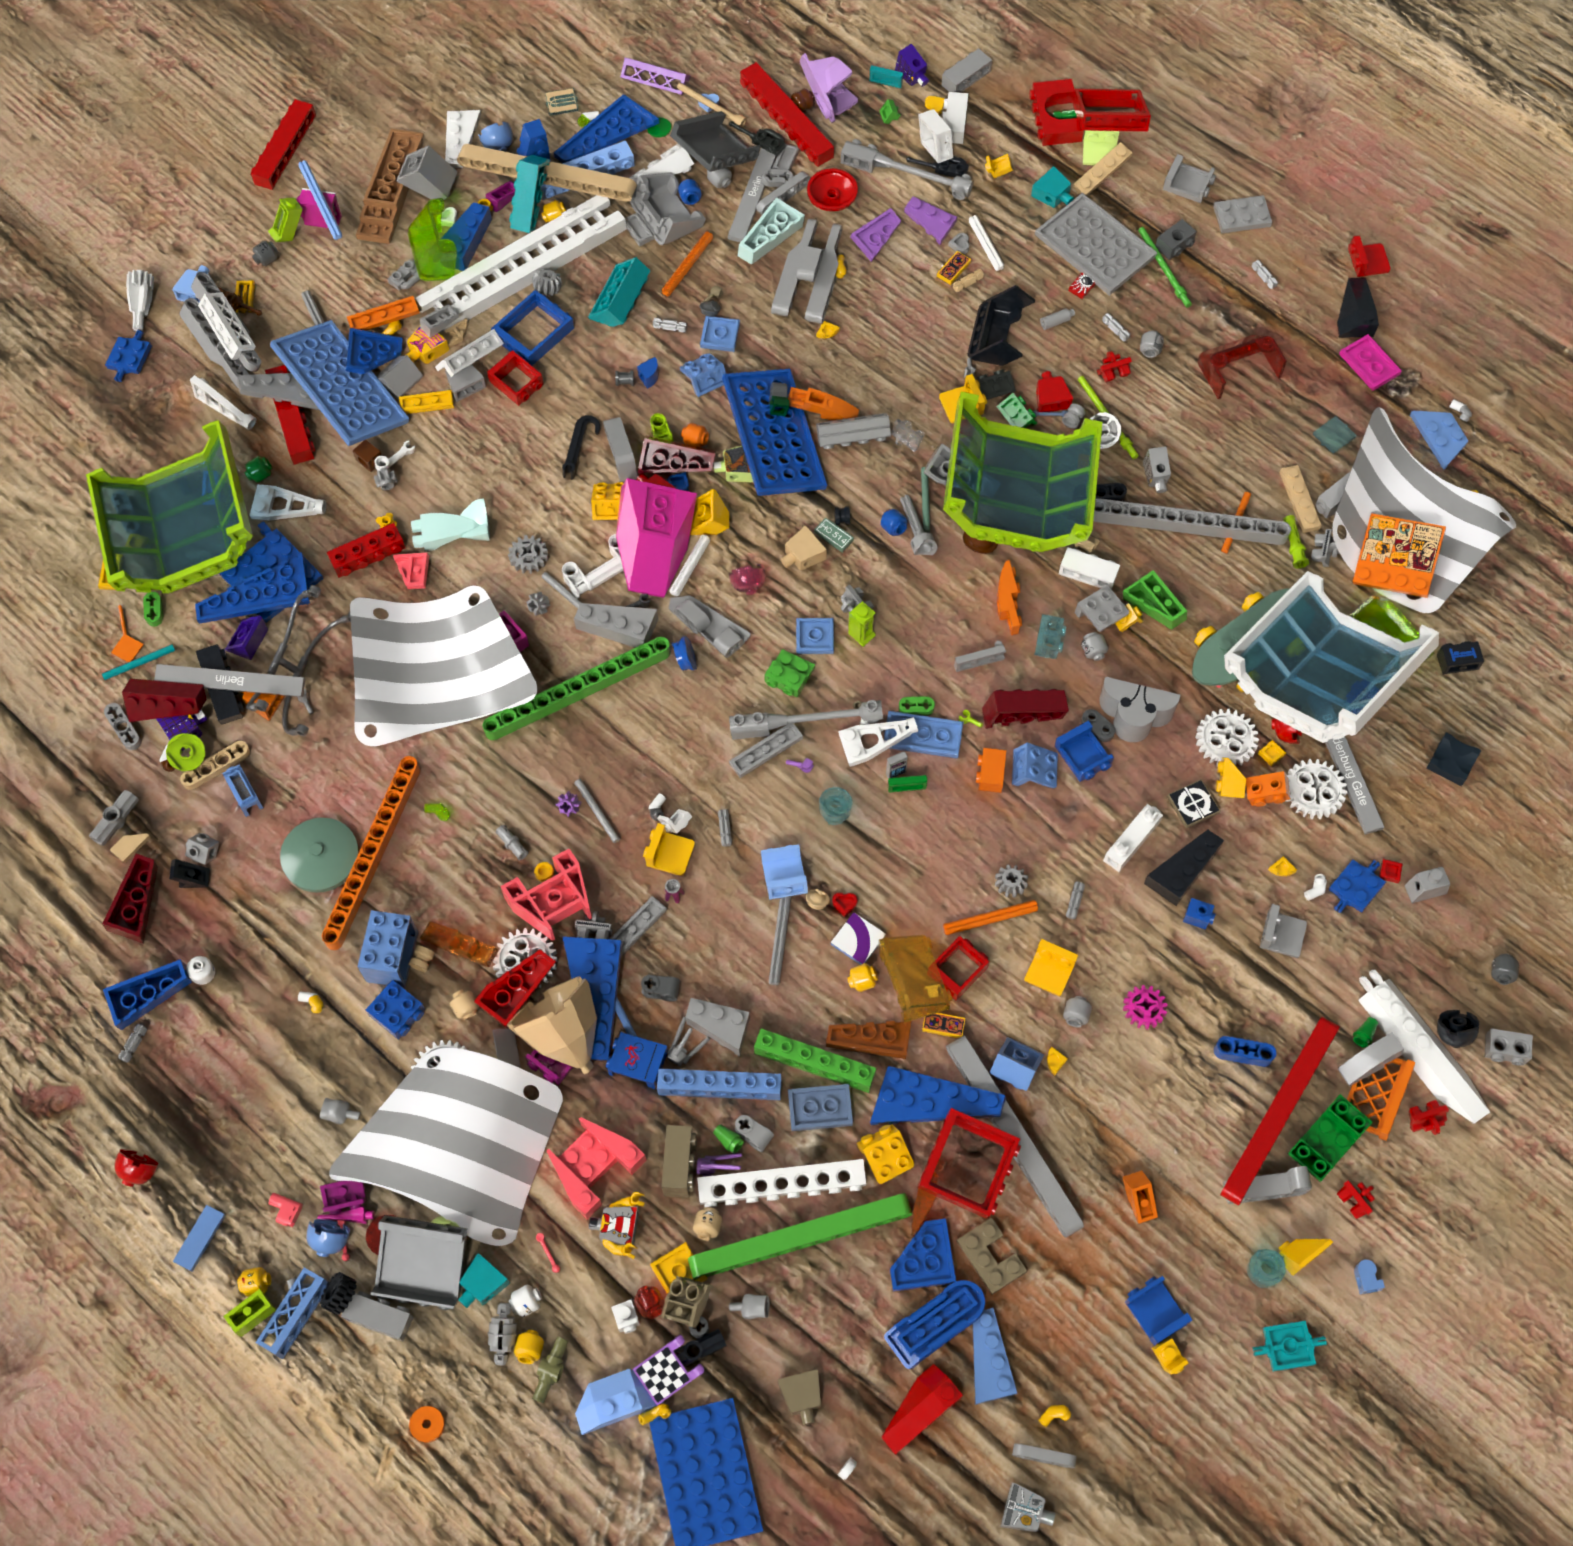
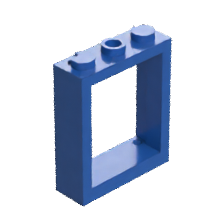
M534 290L495 324L491 330L494 329L504 343L503 347L510 352L513 350L533 366L574 329L573 318L568 312L565 313L556 303H552L545 295ZM538 306L561 325L530 351L507 332Z

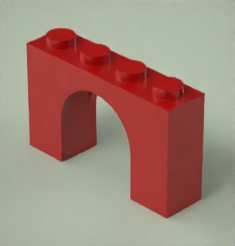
M1072 79L1035 82L1032 85V90L1029 91V98L1033 100L1032 112L1036 114L1035 125L1039 128L1038 139H1041L1042 146L1082 142L1084 130H1081L1077 118L1056 119L1046 112V109L1050 106L1073 103L1074 85Z

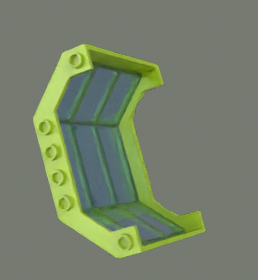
M961 392L956 406L943 510L972 538L991 541L996 544L1010 545L1015 548L1029 549L1034 552H1044L1088 540L1093 530L1102 422L1085 418L1080 429L1074 430L1073 434L1067 436L1065 434L1054 435L988 421L985 417H981L978 414L976 405L979 395Z
M219 420L202 426V429L210 437L202 452L162 467L154 472L147 473L142 477H114L103 468L86 474L107 581L115 590L125 592L126 589H136V592L151 593V590H161L162 593L169 594L236 567L238 557L242 556L246 549L247 541L251 540L253 535L228 431Z

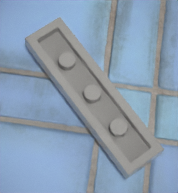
M789 723L730 760L729 764L739 778H742L802 740L803 735L794 723Z

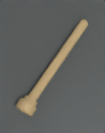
M682 83L677 85L680 91L716 112L722 111L726 118L742 128L744 127L747 118L743 115H734Z

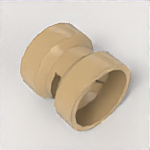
M416 946L414 951L415 957L410 959L408 965L418 971L427 972L429 968L428 962L433 959L435 953L426 947Z

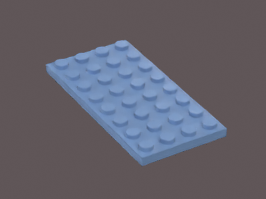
M332 320L271 341V348L348 446L409 423V417L372 371L365 374L346 371L348 340Z

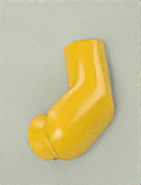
M660 1403L658 1406L638 1415L641 1425H645L659 1416L666 1419L671 1415V1409L669 1405Z
M1052 1405L1048 1407L1038 1421L1044 1427H1047L1054 1418H1061L1064 1421L1069 1420L1071 1412L1065 1405Z

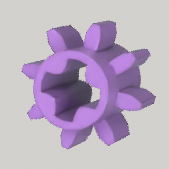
M570 791L565 795L561 794L558 797L560 801L556 804L559 807V813L567 814L568 817L572 812L576 814L581 804V801L578 800V795L571 794Z

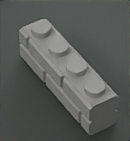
M887 413L816 423L818 444L823 449L834 448L836 444L850 446L852 445L851 442L857 441L859 444L869 443L870 439L885 441L887 440L886 437H891Z

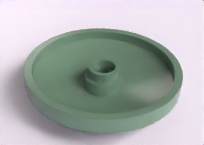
M314 818L299 824L287 835L281 847L280 862L285 875L296 887L308 892H327L346 882L359 854V846L352 831L342 822L331 818Z

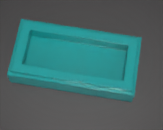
M871 65L869 81L901 88L903 72Z

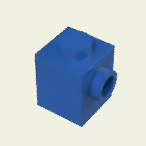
M1191 898L1183 922L1206 930L1208 924L1213 923L1216 915L1213 912L1214 905Z

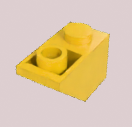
M1222 757L1221 761H1218L1217 772H1220V780L1216 781V792H1218L1219 796L1244 798L1246 778L1229 758Z

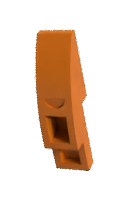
M794 387L790 389L788 400L791 407L821 414L820 418L831 421L858 417L859 409L836 396L813 388H809L808 391Z
M1007 560L1000 575L997 609L999 620L1007 619L1011 635L1019 634V629L1022 627L1021 616H1017L1016 612L1018 610L1016 601L1018 593H1020V585L1014 578L1016 577L1014 566L1011 567L1010 560Z

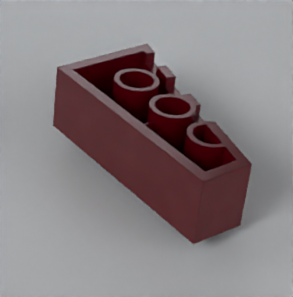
M130 678L122 691L129 722L198 714L207 700L203 684Z

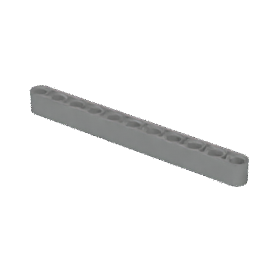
M1095 499V509L1101 511L1094 510L1093 521L1232 538L1275 545L1285 544L1291 531L1290 525L1283 521Z
M965 1036L946 1046L948 1054L968 1086L1002 1094ZM1005 1100L1001 1117L989 1119L995 1128L1020 1138L1018 1143L1021 1145L1017 1157H1013L1059 1231L1067 1238L1084 1227L1083 1222Z

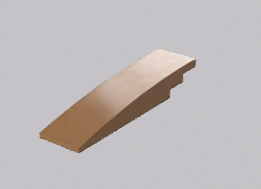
M391 128L363 199L364 207L360 214V225L356 232L357 239L390 244L409 189L396 180L406 156L421 148L424 137L423 133Z

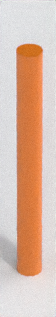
M1244 492L1235 516H1243L1251 493ZM1232 538L1225 539L1221 552L1228 553L1233 541Z

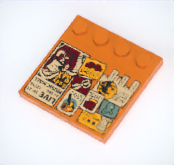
M1371 513L1353 584L1428 598L1446 526Z

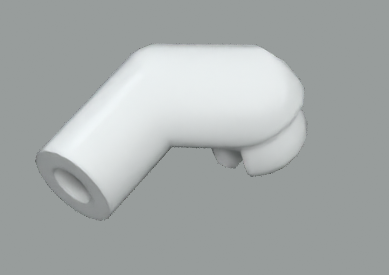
M1317 874L1314 878L1313 888L1304 892V896L1308 901L1325 893L1327 880L1323 874Z

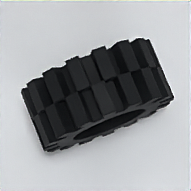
M338 1272L326 1284L327 1288H324V1294L321 1295L322 1300L320 1301L322 1308L336 1315L343 1313L345 1308L349 1306L348 1303L352 1301V1295H355L354 1290L357 1288V1281Z

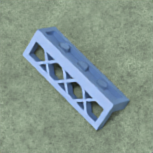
M304 1267L255 1343L283 1360L321 1301V1295L324 1294L323 1290L327 1288L326 1284L328 1282ZM307 1275L315 1279L310 1287L303 1289L302 1282ZM300 1294L301 1301L298 1306L291 1307L290 1300L292 1297ZM288 1313L289 1320L286 1325L279 1326V1317ZM275 1332L276 1340L270 1347L264 1341L268 1334Z

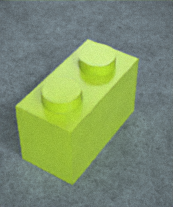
M258 1289L225 1314L224 1318L234 1333L242 1337L273 1314L276 1308L267 1295Z

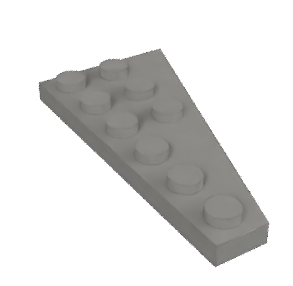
M292 373L238 375L237 377L240 394L258 398L269 397L274 398L277 402L283 400L291 402L292 405L320 410Z

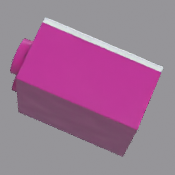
M302 188L300 196L297 197V202L302 207L301 217L304 224L328 228L310 189ZM322 191L339 226L342 212L336 193Z

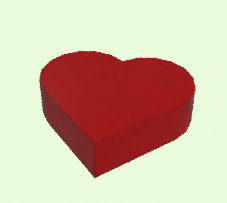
M836 893L832 897V905L844 917L858 903L857 896L853 893Z

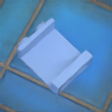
M799 844L761 850L762 866L769 900L808 893L806 875H804Z

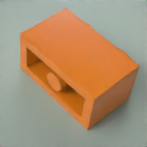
M983 748V753L978 755L977 766H981V771L976 774V783H979V790L1002 792L1006 750Z

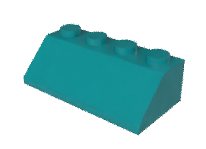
M637 257L616 264L588 318L611 327L624 324L627 320V314L634 307V301L640 295L641 288L647 282V276L651 270Z

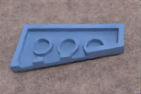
M986 1309L982 1316L972 1324L975 1405L1017 1394L994 1309Z

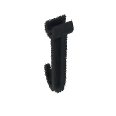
M585 415L577 420L567 458L562 466L563 478H565L568 472L571 473V480L575 478V468L587 424L593 423L595 425L596 435L600 432V422L597 418Z

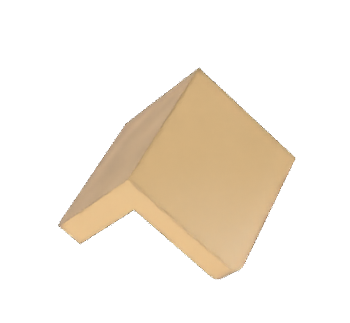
M1089 536L1088 540L1075 543L1074 548L1090 555L1094 553L1100 541Z

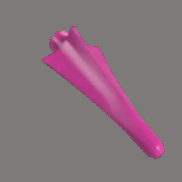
M360 1207L336 1214L319 1215L317 1219L345 1220L347 1222L367 1224V1219H374L375 1212Z

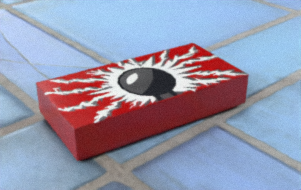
M1082 272L1071 284L1068 291L1083 299L1096 284Z

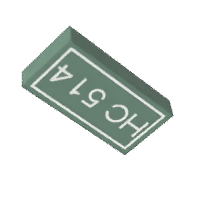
M827 518L814 529L816 535L842 553L854 541V537Z

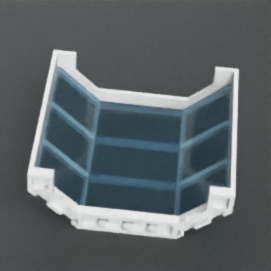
M1307 571L1224 655L1225 669L1229 674L1234 673L1239 680L1237 684L1246 695L1250 693L1256 701L1254 705L1258 710L1324 743L1332 738L1336 740L1344 738L1349 734L1351 736L1356 735L1439 646V632L1421 625L1419 639L1404 643L1397 638L1391 637L1383 631H1379L1366 623H1362L1349 615L1339 612L1324 593L1323 578Z

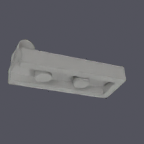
M996 641L993 648L955 657V670L959 672L1004 660L1005 647L1001 641Z

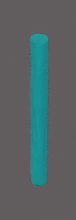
M171 644L104 672L102 676L104 680L110 679L175 651V648Z

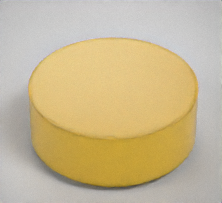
M548 862L539 863L534 870L535 877L540 882H545L555 874L553 866Z

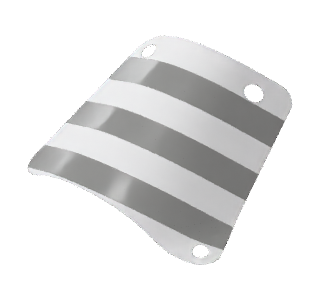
M1378 407L1374 410L1335 514L1332 527L1333 539L1343 560L1355 573L1371 513L1446 526L1428 598L1421 597L1420 599L1412 600L1403 593L1372 588L1381 595L1413 610L1431 613L1441 607L1490 548L1501 537L1516 528V523L1512 516L1495 499L1456 487L1425 468L1402 444L1384 409ZM1504 512L1510 521L1503 520L1499 513ZM1339 525H1343L1347 532L1346 538L1343 540L1337 534Z
M470 586L450 596L421 603H397L360 597L355 598L350 603L355 681V734L358 740L365 745L380 746L431 730L481 718L507 708L510 709L528 703L537 694V684L490 597L481 587ZM473 593H478L480 595L479 602L474 606L469 605V597ZM382 608L388 612L389 616L384 620L378 619L374 616L373 610ZM372 724L376 726L377 733L375 737L370 738L365 735L364 728L367 725Z
M458 1048L436 1049L424 1056L336 1159L330 1168L329 1176L336 1181L363 1182L397 1192L427 1206L446 1220L456 1222L459 1227L467 1228V1236L474 1240L494 1246L510 1244L516 1239L527 1195L563 1102L561 1090L545 1079L484 1054ZM433 1056H439L440 1063L434 1068H429L427 1061ZM533 1085L537 1087L539 1097L536 1100L527 1099L523 1093L525 1086ZM497 1228L503 1229L506 1237L501 1240L494 1239L492 1237L493 1230Z

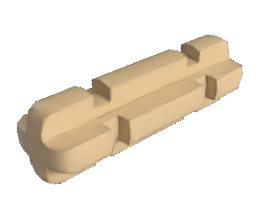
M977 269L973 271L974 273H970L954 282L953 289L959 292L963 290V287L966 288L972 285L976 280L978 281L984 277L983 271Z

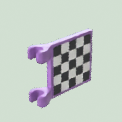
M678 1335L632 1369L657 1406L704 1373L702 1364H698L687 1372L675 1354L674 1350L685 1342L682 1335Z

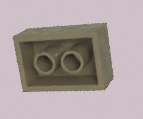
M667 1125L662 1175V1191L665 1197L689 1198V1192H693L694 1179L691 1171H695V1159L692 1152L697 1149L696 1133L692 1131V1126Z

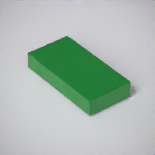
M927 775L888 778L889 793L926 790Z

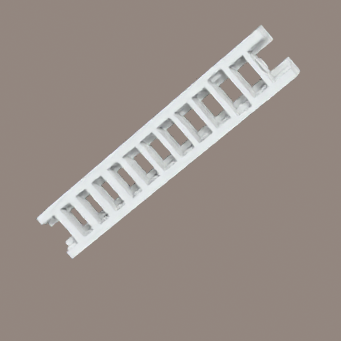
M596 195L579 206L568 209L556 219L416 297L417 307L421 313L432 307L438 310L444 307L441 302L448 298L452 303L451 307L459 314V318L439 332L441 333L465 318L469 320L532 284L536 271H541V269L557 270L627 229L626 220L619 211L604 217L600 211L610 206V200L607 197ZM593 217L597 223L590 226L586 219ZM578 224L583 231L575 234L571 228ZM565 233L569 239L561 242L557 236ZM550 240L554 247L547 250L542 244ZM536 249L540 255L532 258L528 252ZM522 257L526 263L518 267L514 260ZM507 265L511 272L503 275L499 269ZM490 274L496 279L491 283L485 279ZM477 282L481 289L474 291L470 285ZM462 290L466 295L460 300L456 293Z

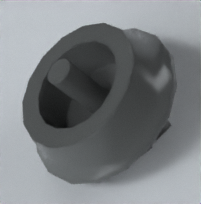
M714 300L703 302L699 305L701 313L705 316H716L721 309L718 302Z

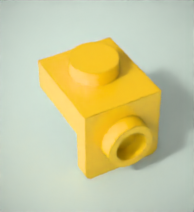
M1008 154L994 160L990 156H986V170L994 178L1013 171L1011 158Z
M1129 603L1125 605L1129 610V614L1115 623L1119 631H1125L1136 622H1143L1141 618L1143 614L1137 606L1134 607Z

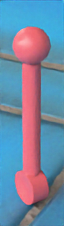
M345 1220L337 1221L340 1228H343V1224L346 1225ZM347 1246L343 1248L342 1260L348 1261L350 1255L347 1253Z
M538 1233L536 1240L541 1243L553 1266L552 1271L558 1273L560 1266L555 1263L544 1241V1235Z

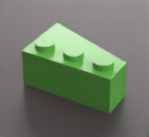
M1154 570L1123 590V600L1134 607L1137 606L1142 612L1171 630L1187 620V610Z

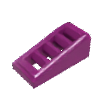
M508 181L486 194V199L490 201L495 212L500 211L512 201L515 195L514 183Z

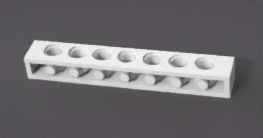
M863 1159L697 1178L700 1205L704 1204L705 1207H717V1203L725 1202V1205H736L739 1200H746V1203L759 1202L758 1198L766 1197L767 1201L779 1200V1196L787 1195L788 1198H798L801 1193H808V1196L821 1195L820 1191L828 1190L829 1194L841 1193V1189L849 1188L850 1191H860L863 1186H866ZM847 1172L850 1180L848 1182H841L838 1179V1174ZM826 1174L829 1177V1182L826 1185L820 1184L817 1180L819 1175ZM804 1176L808 1179L809 1183L806 1187H800L796 1181L799 1177ZM785 1179L788 1182L787 1188H777V1180ZM759 1181H764L767 1184V1189L763 1192H759L755 1188L756 1183ZM739 1183H743L747 1187L743 1194H738L734 1190L735 1186ZM717 1186L725 1187L726 1192L723 1196L719 1197L714 1194V1189Z

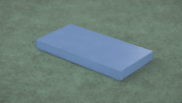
M888 711L887 722L904 721L914 717L918 732L912 733L909 737L890 747V749L958 759L963 729L962 721ZM885 730L884 741L897 735L896 730Z

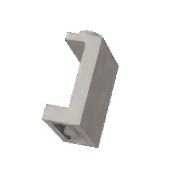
M1177 154L1165 178L1163 190L1201 203L1203 198H1207L1209 194V185L1214 184L1216 175H1214L1215 168L1212 167L1210 172H1206L1183 164L1184 156Z

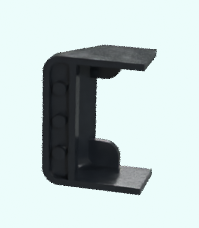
M1014 285L982 302L977 312L967 353L968 357L974 361L999 366L1021 358L1023 354L1006 342L1010 324L1019 321L1022 316V309L1035 303V299L1017 285Z

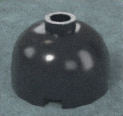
M1447 1010L1439 1015L1437 1033L1441 1040L1454 1048L1466 1047L1471 1045L1477 1038L1480 1021L1472 1013L1467 1012V1015L1460 1014V1010Z

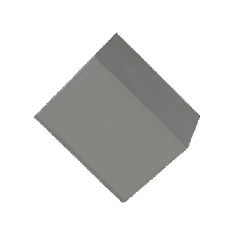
M406 355L396 357L376 377L389 393L399 399L400 396L406 394L419 382L423 375Z

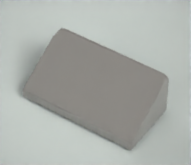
M510 1029L492 1030L497 1059L520 1068L515 1033Z

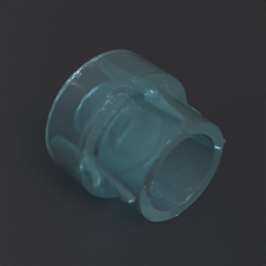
M832 787L821 794L819 811L826 822H828V825L841 824L850 817L852 799L846 790ZM836 804V805H840V806L837 807V808H834V807H832L831 805Z
M1269 1249L1258 1250L1249 1259L1247 1264V1273L1250 1280L1261 1288L1276 1286L1283 1279L1286 1271L1284 1256ZM1262 1264H1267L1270 1266V1274H1267L1262 1270Z

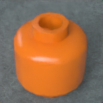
M690 423L682 429L681 437L684 444L701 448L707 444L709 432L702 425Z

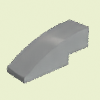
M1392 1032L1341 1065L1338 1071L1347 1084L1351 1086L1384 1068L1388 1062L1403 1055L1404 1048Z

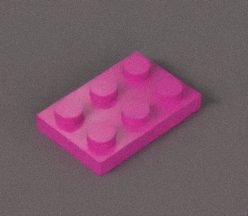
M1369 334L1343 348L1339 353L1372 391L1396 378L1402 372Z

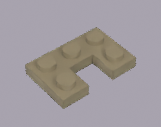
M992 1218L956 1241L991 1295L1027 1273L1026 1268L1016 1253L998 1264L988 1250V1246L1003 1237L1002 1232Z

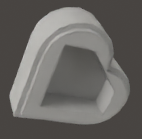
M959 233L949 241L948 246L964 255L969 251V237L965 233Z

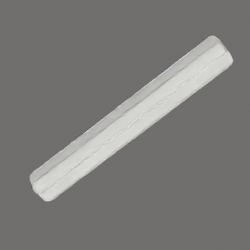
M971 216L969 223L996 271L1002 270L1004 263L978 216Z
M700 536L670 588V594L676 597L680 595L710 542L708 536Z

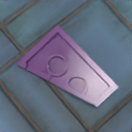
M914 196L904 208V213L916 224L926 229V233L932 235L939 245H941L957 222L956 216Z
M890 208L853 232L850 238L872 262L898 228L901 220Z

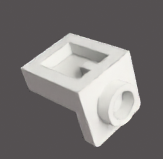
M632 1300L611 1307L620 1333L623 1331L625 1334L631 1333L637 1329L636 1326L640 1325Z

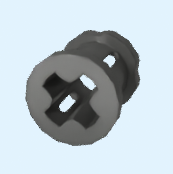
M615 371L616 386L628 384L634 386V371Z
M700 1317L699 1323L703 1326L701 1332H697V1329H693L695 1327L689 1326L691 1335L696 1339L709 1333L708 1322L703 1317Z

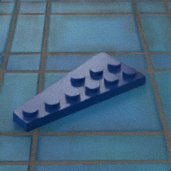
M623 94L553 152L554 157L562 163H566L604 149L659 124V118Z
M563 937L571 979L579 976L582 980L585 978L588 981L597 1017L593 1052L590 1060L607 1061L611 1054L622 941Z
M888 1066L870 1124L943 1121L950 1108L975 1118L1001 1117L1006 1096Z

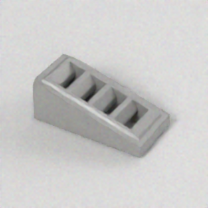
M448 304L420 318V327L431 338L459 318V314Z

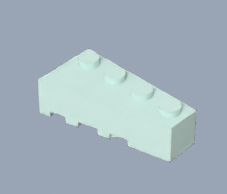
M776 198L740 242L737 256L752 265L802 228L805 215Z

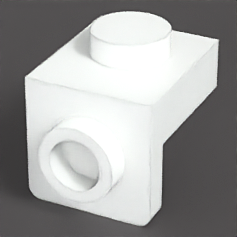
M678 809L670 819L661 815L657 819L661 824L665 825L666 832L678 833L688 825V821L692 816L689 812Z

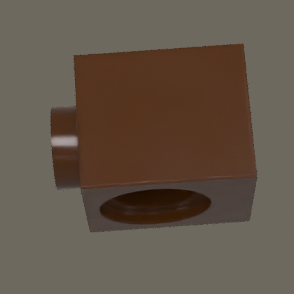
M367 440L361 442L353 450L355 460L370 472L375 469V459L378 456H382L380 450Z

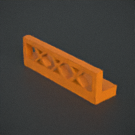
M410 296L347 316L350 328L366 331L420 313L414 296Z

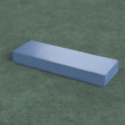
M206 1205L173 1262L193 1272L226 1215Z

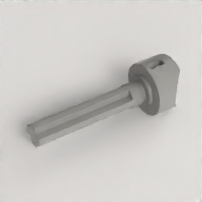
M909 495L901 497L900 501L914 534L910 542L914 555H934L938 547L933 535L924 532Z

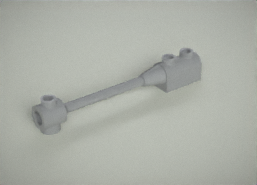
M854 139L852 142L846 141L841 151V164L869 173L873 172L874 167L895 168L950 186L953 197L958 200L969 197L973 187V180H971L968 174L949 179L893 161V159L880 153L875 145L862 146V143L857 139Z
M869 700L868 702H862L858 709L792 716L755 712L754 714L729 716L732 740L770 736V730L788 725V723L860 716L863 721H868L869 723H877L883 719L881 700Z

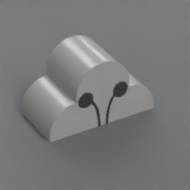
M1105 677L1099 702L1102 710L1107 715L1114 717L1113 726L1117 736L1127 742H1139L1149 735L1152 727L1164 726L1172 720L1180 694Z

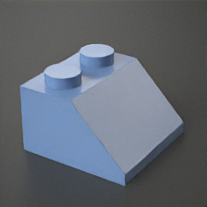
M1007 1037L997 1054L990 1074L999 1080L1012 1084L1017 1089L1027 1091L1044 1054Z

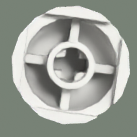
M1107 412L1092 416L1091 420L1102 422L1100 449L1115 445L1121 436L1119 420Z

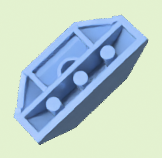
M627 1369L589 1383L575 1414L581 1434L584 1435L646 1412L657 1405L634 1371Z

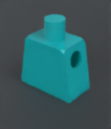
M1054 166L1032 186L1031 196L1053 208L1061 202L1068 205L1074 200V197L1070 195L1071 182Z
M478 1253L459 1282L466 1291L458 1301L466 1308L475 1299L482 1305H485L506 1288L510 1282Z

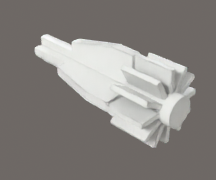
M133 270L127 274V298L129 310L133 313L134 331H143L144 316L148 315L152 302L154 276H152V273L148 274V271Z

